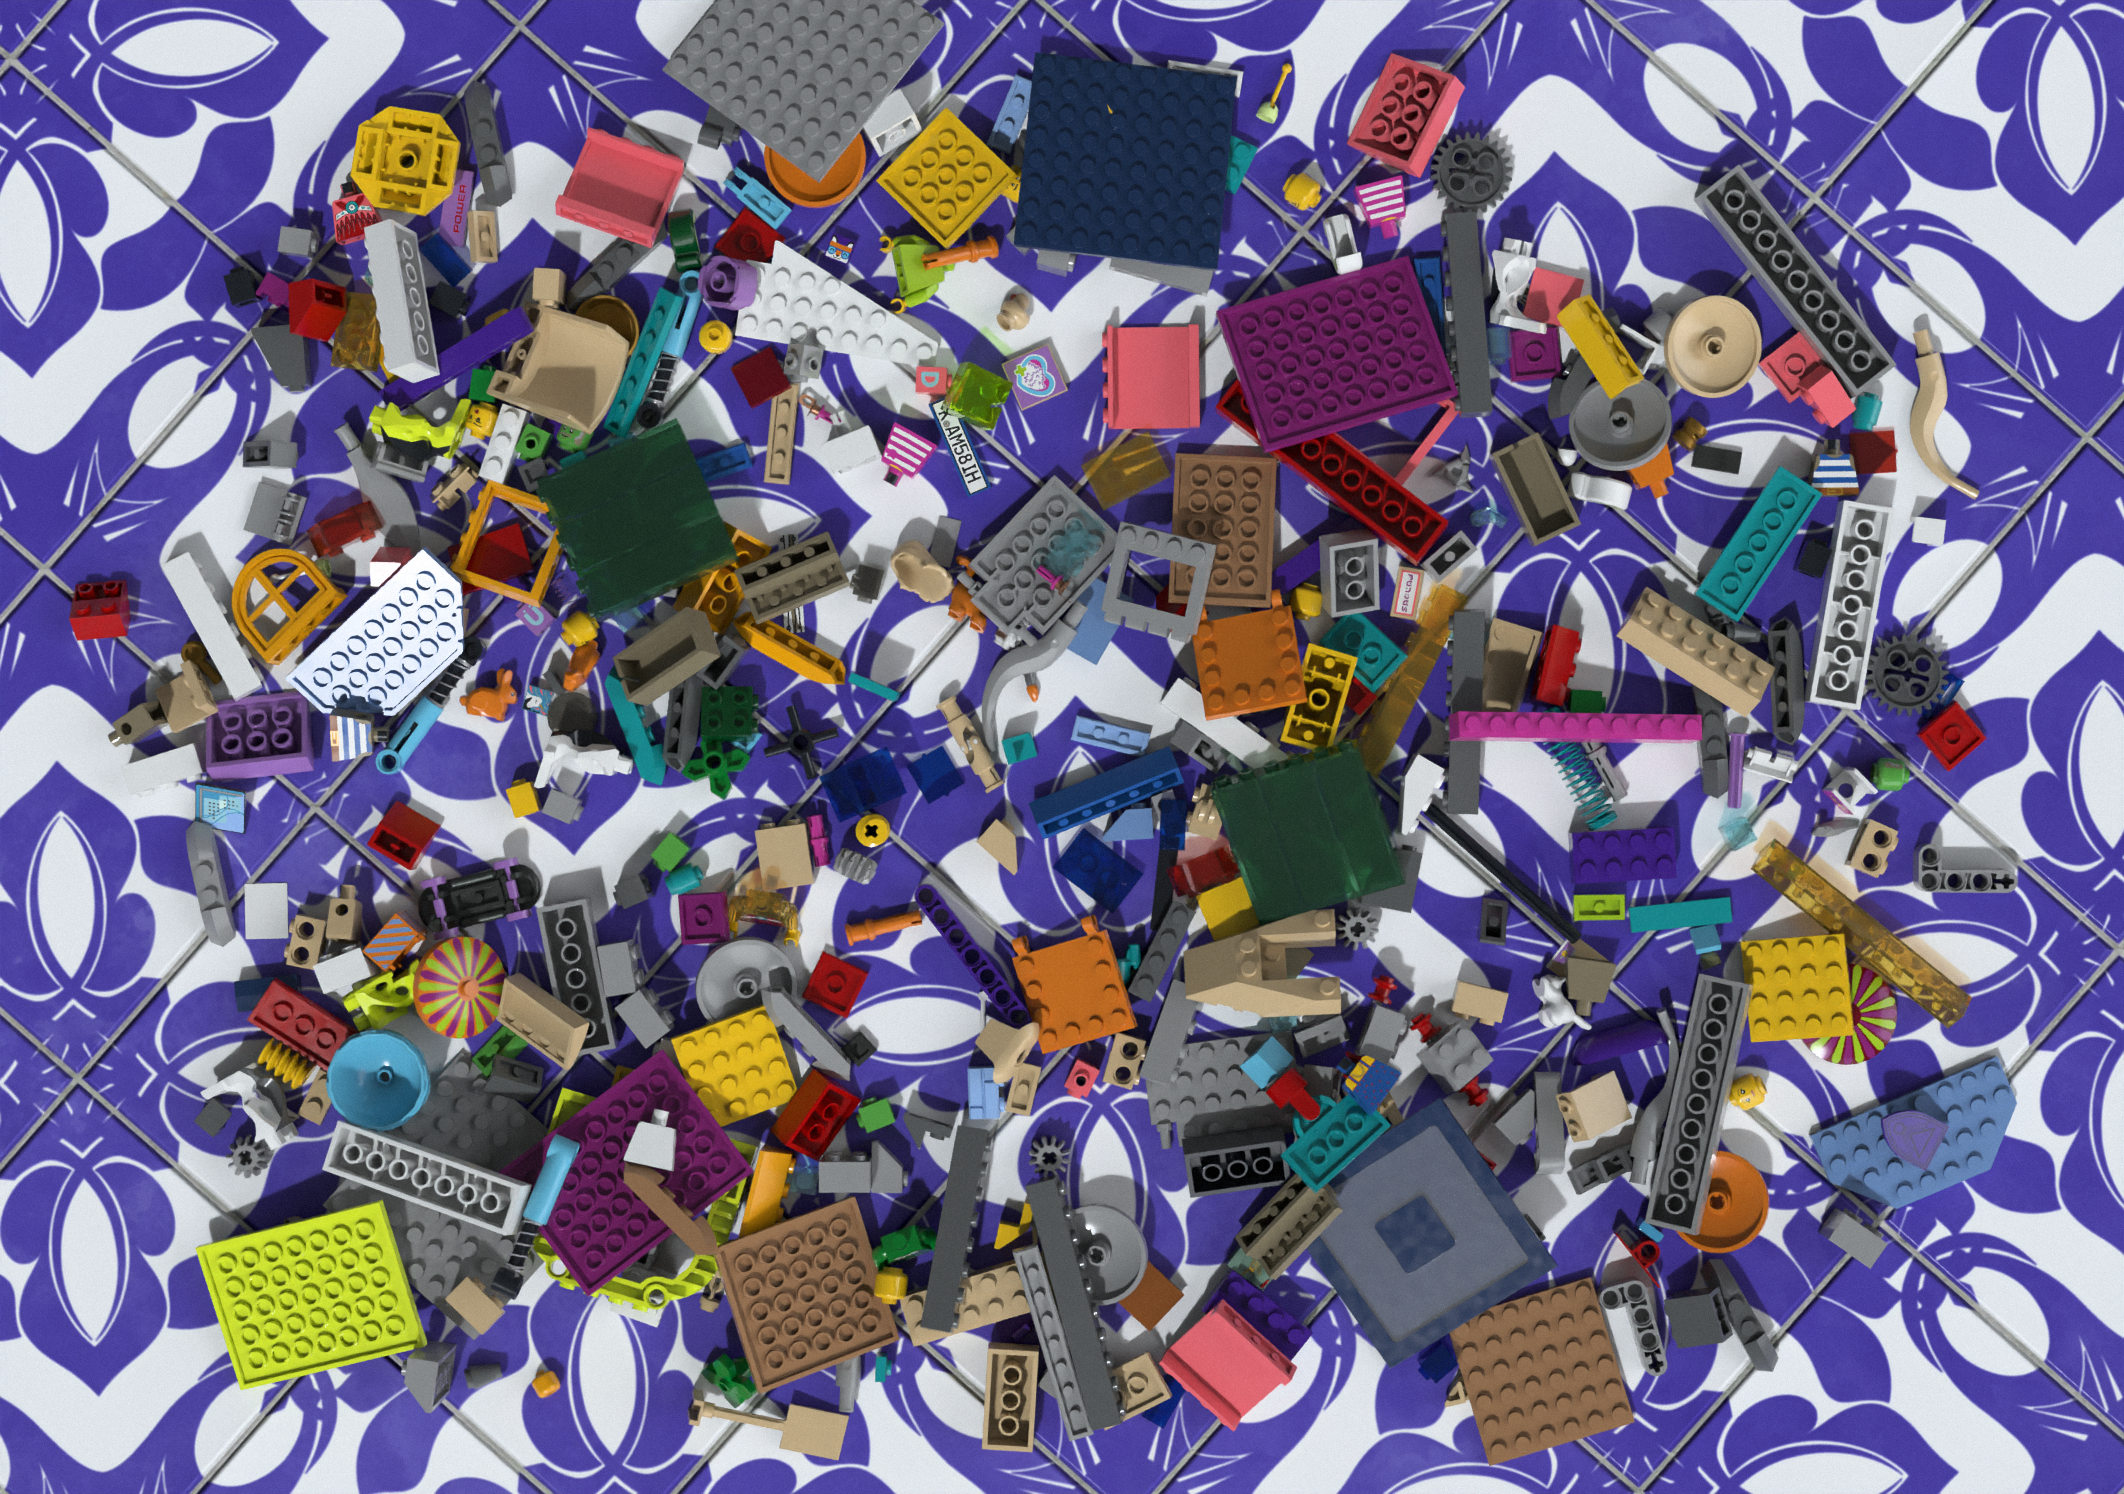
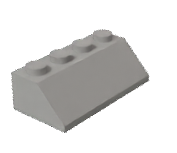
M427 1340L428 1344L425 1347L417 1348L408 1356L407 1360L403 1361L401 1375L405 1376L404 1384L426 1413H432L450 1394L457 1344Z

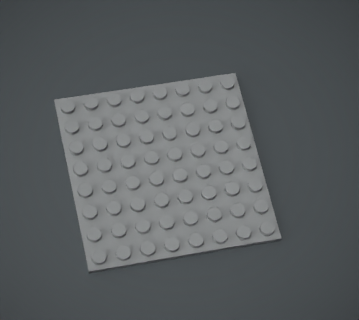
M717 0L662 70L820 183L945 24L913 0Z
M461 1052L431 1085L424 1106L405 1124L390 1130L388 1134L489 1170L494 1169L498 1172L546 1137L549 1129L515 1099L484 1091V1084L489 1077L485 1076L477 1065ZM346 1179L323 1206L330 1212H335L383 1200L408 1282L475 1340L480 1333L445 1298L467 1276L471 1279L476 1276L486 1286L484 1291L490 1297L493 1294L496 1295L504 1303L502 1309L511 1299L490 1289L498 1269L504 1267L505 1263L510 1259L509 1254H512L515 1247L513 1243L517 1242L518 1232L524 1226L522 1222L524 1221V1216H522L517 1234L503 1235ZM533 1247L529 1251L530 1257L526 1258L524 1263L525 1268L522 1275L525 1276L523 1285L545 1262L538 1256Z

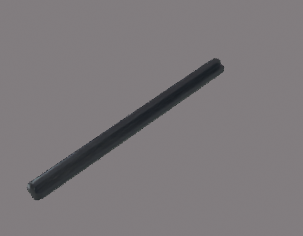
M1430 803L1427 810L1423 811L1429 819L1570 943L1574 944L1580 939L1581 933L1436 805Z

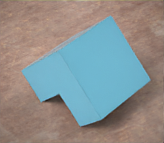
M1271 1036L1254 1053L1247 1057L1240 1067L1263 1089L1276 1079L1294 1058Z

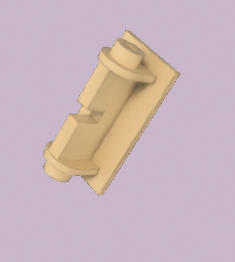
M466 461L462 465L457 464L449 472L450 477L445 482L440 481L431 490L432 494L429 496L431 501L435 503L438 500L439 502L436 505L442 511L446 508L449 510L461 498L455 491L457 488L466 493L478 482L476 480L479 477L473 469L468 472L470 467Z

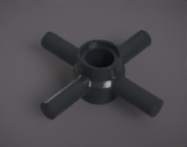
M796 705L786 707L793 732L789 735L788 741L763 748L765 756L768 758L791 751L793 754L801 757L807 780L817 778L810 753L816 743L839 737L837 727L812 734L810 731L802 728ZM799 735H804L808 739V745L803 750L795 746V739Z

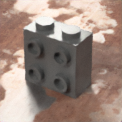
M1719 1286L1674 1292L1664 1300V1310L1669 1317L1672 1327L1671 1334L1676 1341L1678 1349L1723 1343L1733 1335Z

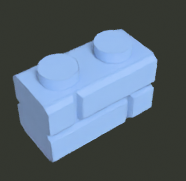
M994 1065L969 1066L967 1068L969 1119L1000 1118V1112H1005L1004 1097H999V1087H1004V1083H994Z

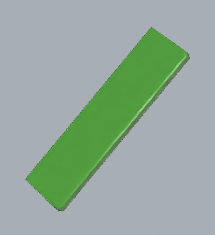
M503 1025L476 1053L472 1061L485 1076L490 1077L492 1060L496 1054L515 1059L529 1043Z

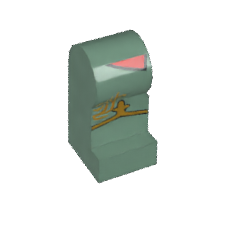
M1240 1245L1237 1246L1226 1260L1227 1265L1231 1269L1238 1272L1245 1279H1248L1262 1291L1272 1281L1259 1260L1247 1256Z

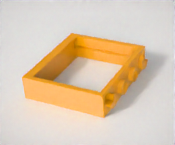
M488 480L486 487L483 486L482 491L479 492V505L477 509L471 511L468 523H471L467 532L464 531L459 541L461 548L458 555L454 554L452 557L450 568L461 581L540 608L576 520L575 509ZM495 497L560 519L530 593L466 570Z

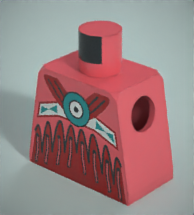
M355 182L341 184L340 188L343 198L332 202L336 242L342 246L364 240V228L383 221L378 209L373 207L364 193L358 194Z

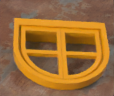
M272 549L252 558L240 571L232 591V612L238 628L267 663L280 665L348 595L342 588L336 587L308 556L289 549ZM278 562H288L298 566L278 588L262 571L265 567ZM304 571L320 590L297 612L282 593ZM256 578L270 596L249 616L247 593L251 582ZM275 601L290 620L267 641L253 622Z

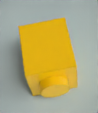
M525 778L511 783L512 788L506 789L515 818L543 810L536 787H534V781L526 782Z

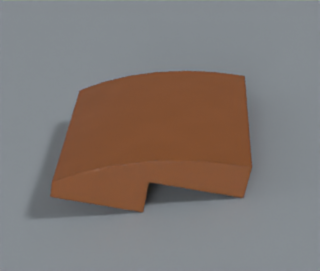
M1148 1260L1145 1274L1139 1285L1131 1294L1118 1301V1303L1147 1330L1151 1331L1184 1296V1293Z

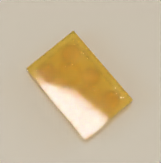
M346 292L347 313L335 331L330 366L377 372L382 343L379 337L381 332L380 323L376 317V299L373 294Z
M1149 431L1081 465L1103 511L1171 477Z

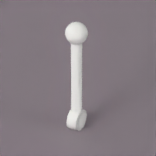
M981 991L978 995L979 1000H981L980 1033L985 1028L986 1000L988 999L984 991Z

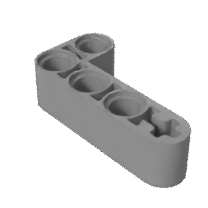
M1919 844L1913 852V884L1921 891L2009 893L2015 890L2018 884L2017 876L2009 870L1942 869V854L1936 845ZM1929 848L1932 851V858L1930 861L1925 862L1922 858V853L1925 849ZM1925 874H1930L1932 877V883L1928 887H1924L1922 884V878ZM1951 874H1955L1958 880L1954 887H1950L1947 882ZM1980 874L1983 882L1981 886L1976 888L1973 884V878L1975 875ZM1992 878H2007L2008 881L2003 884L1992 883Z
M1534 1072L1533 1092L1535 1093L1534 1116L1536 1135L1535 1174H1561L1565 1168L1563 1115L1556 1099V1095L1562 1093L1560 1072Z
M1626 1277L1601 1285L1597 1289L1596 1296L1598 1302L1605 1309L1626 1308L1643 1368L1652 1376L1664 1374L1668 1367L1645 1285L1636 1277ZM1638 1284L1639 1292L1634 1296L1628 1295L1627 1290L1629 1286ZM1608 1291H1614V1300L1608 1303L1604 1302V1294ZM1640 1308L1646 1309V1316L1641 1320H1636L1634 1317L1635 1312ZM1646 1333H1652L1653 1340L1651 1343L1642 1344V1336ZM1648 1352H1652L1653 1356L1658 1360L1655 1368L1650 1365L1652 1358Z

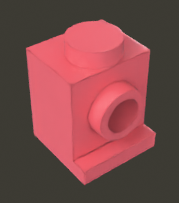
M1077 1057L1064 1084V1087L1068 1088L1066 1093L1078 1099L1082 1095L1087 1097L1100 1072V1068ZM1083 1076L1086 1079L1085 1084L1078 1085L1076 1082L1077 1077Z

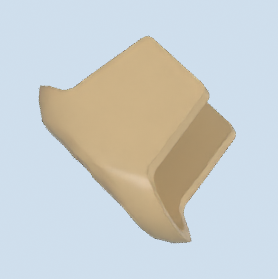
M995 1019L989 1020L976 1039L975 1044L994 1063L993 1080L995 1084H1002L1010 1080L1025 1061L1039 1038L1040 1028L1038 1023H1030L1021 1029H1015Z

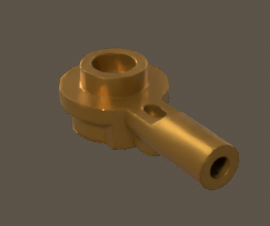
M198 641L187 642L181 650L183 661L190 660L198 665L212 683L217 685L222 681V678L206 660L207 650L205 646Z

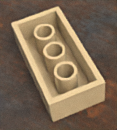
M989 1342L982 1449L1033 1452L1039 1345Z

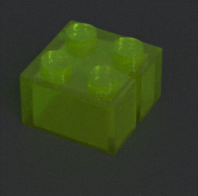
M971 362L960 363L940 409L984 431L993 430L1002 408L990 407L992 404H1005L1013 383Z

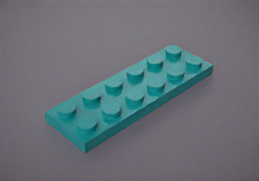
M1778 466L1694 594L1735 622H1738L1822 496V493L1783 467Z

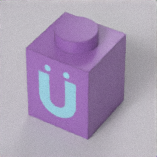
M520 602L517 605L519 610L515 615L536 636H541L557 620L556 616L543 603L540 608L524 602Z

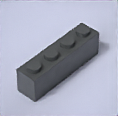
M1174 899L1172 900L1127 989L1128 992L1151 1002L1196 914L1194 909Z

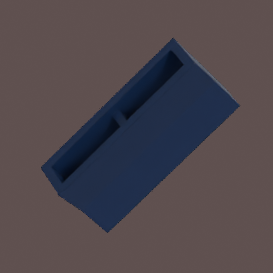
M300 975L275 976L302 994ZM275 977L235 981L234 988L238 1012L253 1011Z

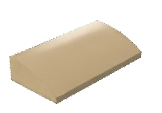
M1493 618L1484 646L1482 712H1519L1544 636L1542 632Z
M521 973L504 979L497 1020L565 1070L570 1069L581 1050L589 1022Z

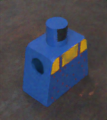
M1364 1055L1358 1064L1344 1056L1336 1067L1348 1076L1342 1088L1370 1116L1373 1115L1402 1074L1398 1070L1367 1055Z

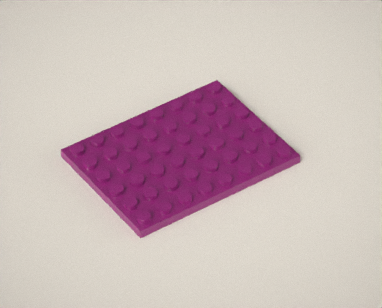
M1408 256L1216 311V318L1264 453L1444 401L1458 395Z
M663 1049L498 1172L531 1184L529 1200L555 1134L580 1143L577 1156L569 1168L547 1224L540 1226L539 1231L588 1297L674 1233L624 1183L625 1162H627L624 1161V1156L639 1121L651 1123L654 1109L669 1112L666 1127L676 1129L675 1163L673 1172L650 1166L647 1167L657 1171L665 1178L659 1187L662 1189L666 1186L676 1196L673 1201L679 1207L684 1204L694 1214L691 1219L754 1172Z

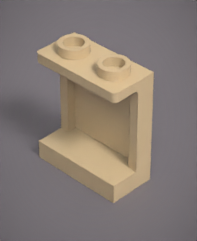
M800 819L785 821L786 826L776 827L775 823L760 825L761 830H755L763 891L815 883L807 836V823L801 824Z
M1614 1071L1598 1073L1591 1077L1592 1080L1568 1092L1556 1095L1559 1109L1562 1112L1573 1142L1590 1140L1632 1118Z

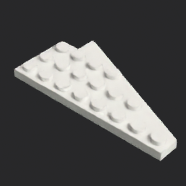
M775 240L772 264L746 260L747 263L757 270V290L754 296V303L738 312L736 336L784 344H804L826 351L916 366L935 367L939 343L782 242Z

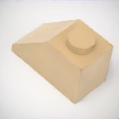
M996 819L976 842L1015 875L1018 872L1016 835L1012 832L1015 828L1006 819L1002 821Z

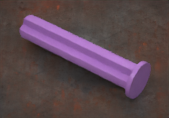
M1728 733L1731 736L1727 806L1728 808L1738 809L1741 807L1744 741L1745 736H1748V734Z

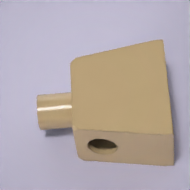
M340 885L339 898H331L326 938L334 943L358 944L361 942L363 906L361 902L355 900L356 886ZM348 908V912L343 915L345 909Z

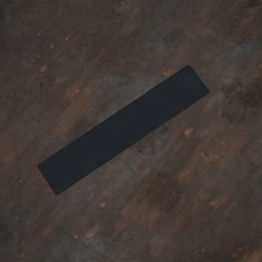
M1161 836L1150 924V929L1152 930L1158 929L1173 899L1179 837L1167 838L1166 836Z

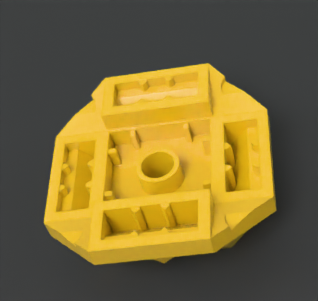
M389 106L358 126L350 176L373 207L426 216L453 194L461 143L440 114ZM408 156H413L414 164L409 168H404V159Z

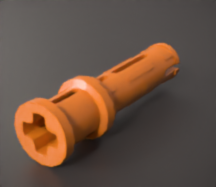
M987 236L985 240L977 242L969 240L964 246L923 254L922 261L932 260V262L923 263L922 265L925 270H930L966 260L976 263L979 259L985 257L997 258L999 252L998 244L993 236Z
M919 909L873 921L867 918L865 922L854 925L847 923L844 926L849 946H852L854 942L866 939L872 941L876 936L922 925Z

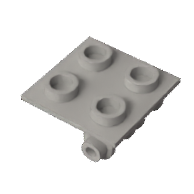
M259 482L243 530L292 546L307 498Z

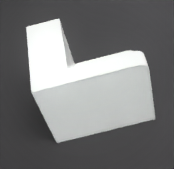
M1924 517L1910 518V523L1914 524L1912 542L1924 543L1927 546H1943L1946 520Z

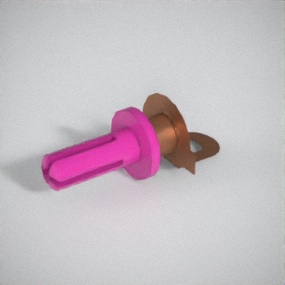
M806 394L799 397V403L810 409L808 415L812 413L815 415V420H818L820 417L833 425L829 417L832 414L824 410L826 405L823 404L821 407L816 405L817 400ZM807 398L810 401H812V403L810 405H807L803 402V400Z
M1040 565L1036 572L1052 584L1051 590L1058 589V594L1063 597L1062 593L1069 585L1070 580L1065 583L1062 575L1056 577L1043 565Z

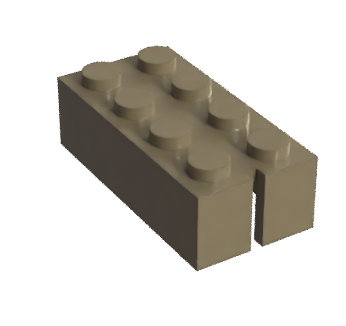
M1538 432L1516 442L1514 446L1513 444L1489 455V459L1531 548L1581 525Z
M685 607L612 658L619 677L625 678L621 681L627 701L647 706L719 658L721 654L706 612Z

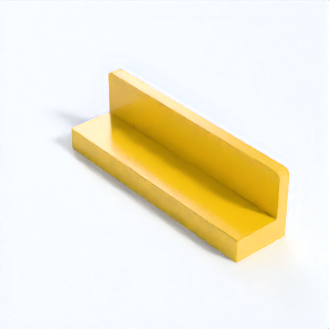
M1590 294L1574 299L1557 314L1558 320L1610 399L1615 398L1625 388L1638 384L1644 379V376Z

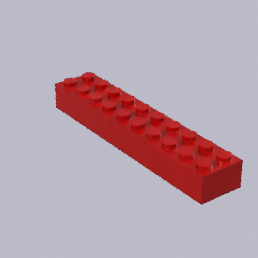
M1237 378L1215 406L1216 413L1262 447ZM1334 433L1268 452L1416 566L1448 527V520Z

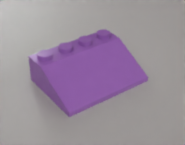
M299 691L244 697L236 702L234 699L215 701L219 711L208 716L206 721V770L213 782L314 771V742L309 700Z

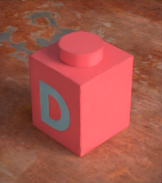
M917 366L916 394L947 395V389H952V374H948L947 368Z

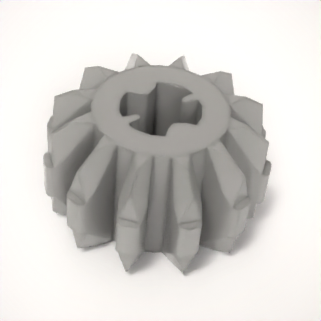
M842 848L834 860L833 868L836 872L864 885L869 884L876 873L877 863L874 860L848 848Z
M1360 907L1356 908L1355 916H1353L1351 909H1347L1348 919L1342 915L1338 917L1341 921L1345 922L1344 925H1335L1336 929L1344 930V932L1337 935V938L1343 939L1347 937L1343 943L1345 947L1349 946L1351 941H1353V950L1358 949V942H1361L1364 949L1368 948L1365 942L1366 939L1373 943L1375 942V938L1369 935L1370 932H1379L1378 928H1370L1371 925L1377 922V919L1372 918L1367 921L1371 914L1368 910L1361 917L1362 911ZM1356 922H1361L1359 925L1363 927V931H1359L1356 936L1353 935L1354 932L1350 931L1351 926H1355Z
M247 1135L245 1140L242 1137L236 1138L237 1144L232 1143L229 1145V1149L234 1153L226 1154L227 1159H233V1162L228 1167L233 1168L236 1166L235 1175L237 1176L242 1172L245 1178H250L251 1174L255 1176L260 1175V1169L265 1170L268 1167L267 1163L263 1160L271 1158V1155L264 1154L263 1152L269 1148L268 1145L261 1147L260 1143L262 1140L257 1143L255 1140L253 1142L252 1135ZM247 1152L251 1153L250 1158L252 1160L250 1161L245 1160L247 1158V1155L245 1153Z
M1045 1135L1042 1136L1043 1145L1038 1141H1034L1033 1145L1038 1151L1032 1149L1028 1153L1036 1157L1029 1160V1165L1038 1164L1034 1172L1037 1174L1041 1169H1044L1043 1178L1048 1177V1171H1052V1175H1057V1168L1065 1173L1066 1168L1061 1163L1070 1164L1071 1159L1063 1157L1071 1152L1069 1148L1061 1150L1065 1145V1141L1061 1140L1056 1145L1055 1135L1051 1137V1143L1047 1142ZM1053 1151L1055 1153L1054 1159L1056 1160L1054 1162L1052 1160L1044 1161L1045 1155L1043 1154L1045 1152L1050 1154Z

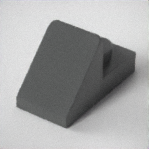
M1489 898L1482 899L1480 925L1477 931L1479 942L1505 946L1508 901Z
M905 1111L903 1120L919 1150L926 1131L930 1132V1137L944 1140L945 1137L950 1138L954 1127Z

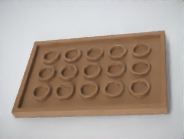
M1175 453L1172 534L1217 545L1205 595V605L1270 608L1276 458ZM1170 560L1168 603L1188 604L1196 567Z

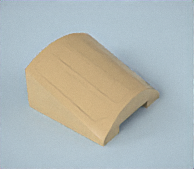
M526 301L523 309L535 330L514 343L503 370L495 371L486 393L584 433L591 434L606 415L616 396L624 374L630 343L606 324Z

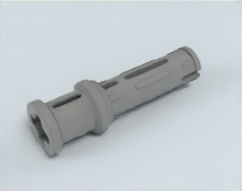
M1581 742L1586 752V759L1592 760L1613 801H1618L1627 796L1628 793L1605 754L1607 752L1606 746L1597 742Z

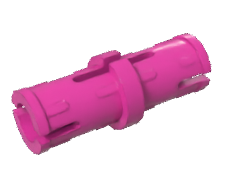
M822 814L806 817L810 834L808 841L809 845L812 846L815 867L831 864L827 846L829 839L825 835Z

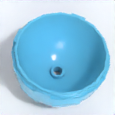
M388 1029L368 1030L347 1038L336 1050L327 1071L326 1088L334 1108L349 1123L377 1132L392 1130L405 1124L424 1106L431 1087L428 1066L422 1050L399 1032ZM383 1072L389 1074L388 1081L382 1079Z

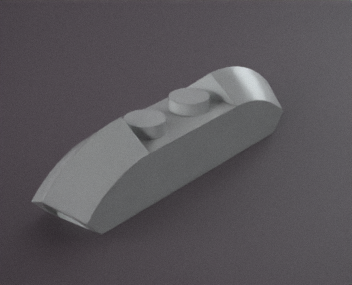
M195 821L186 830V843L203 923L211 943L224 947L236 937V929L216 839L211 825Z
M782 986L762 988L763 1005L776 1028L784 1025L785 1032L792 1039L796 1037L802 1043L801 1048L809 1057H815L811 1064L816 1069L830 1077L850 1081L851 1059Z

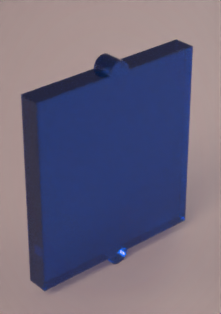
M943 745L928 754L923 753L920 759L906 766L928 804L944 795L949 796V792L964 784Z

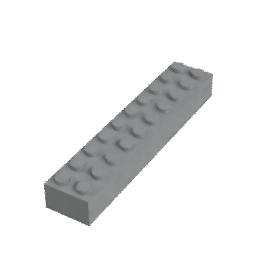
M1740 165L1733 168L1694 200L1797 332L1800 331L1826 366L1832 370L1850 399L1858 396L1897 365Z
M1699 973L1645 1223L1692 1235L1700 1233L1753 985Z

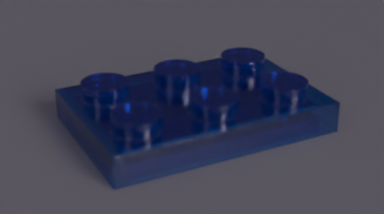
M1085 828L1081 830L1053 867L1112 914L1143 876L1141 871Z

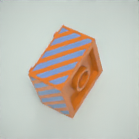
M401 911L393 915L362 952L382 970L388 971L392 969L394 971L397 967L400 969L403 966L400 962L416 943L427 939L424 934L428 930L407 911Z

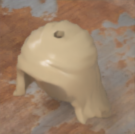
M917 540L905 541L892 552L891 567L898 578L900 589L910 592L914 591L916 594H919L921 599L930 603L944 600L954 589L955 584L951 574L938 564L921 542Z

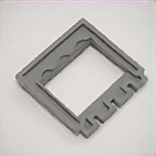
M1121 521L1101 611H1105L1104 621L1122 626L1126 617L1125 627L1145 632L1148 625V633L1166 638L1169 637L1172 629L1171 639L1189 643L1191 636L1197 635L1217 545ZM1130 550L1196 567L1185 617L1119 600Z

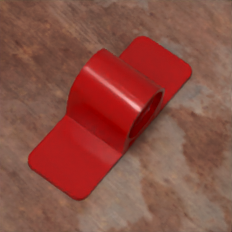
M1613 1229L1612 1232L1654 1284L1660 1288L1659 1284L1646 1270L1659 1258L1660 1248L1652 1239L1642 1237L1628 1247ZM1646 1244L1652 1245V1253L1648 1256H1642V1247Z

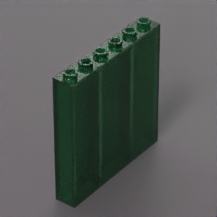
M677 418L537 480L539 488L536 489V493L541 503L546 502L549 511L546 512V516L551 526L556 525L559 534L556 535V539L561 549L566 548L569 557L565 558L571 572L576 571L579 580L575 581L581 595L586 594L589 603L585 604L591 618L596 617L600 623L740 560Z
M1351 738L1342 739L1333 746H1319L1306 754L1295 753L1286 760L1279 762L1271 760L1262 767L1255 769L1248 767L1239 771V774L1232 776L1221 775L1212 781L1210 792L1259 925L1405 884L1406 873L1358 738L1353 740Z

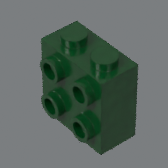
M712 686L702 687L701 737L703 742H754V734L759 733V720L754 719L755 709H759V694H755L753 686H720L717 690Z

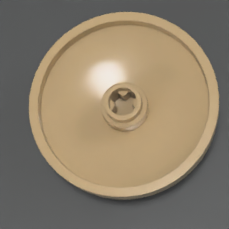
M1717 295L1699 297L1685 304L1672 318L1664 339V358L1672 378L1687 392L1707 398L1724 397L1742 388L1756 371L1762 351L1760 329L1752 313L1739 301Z

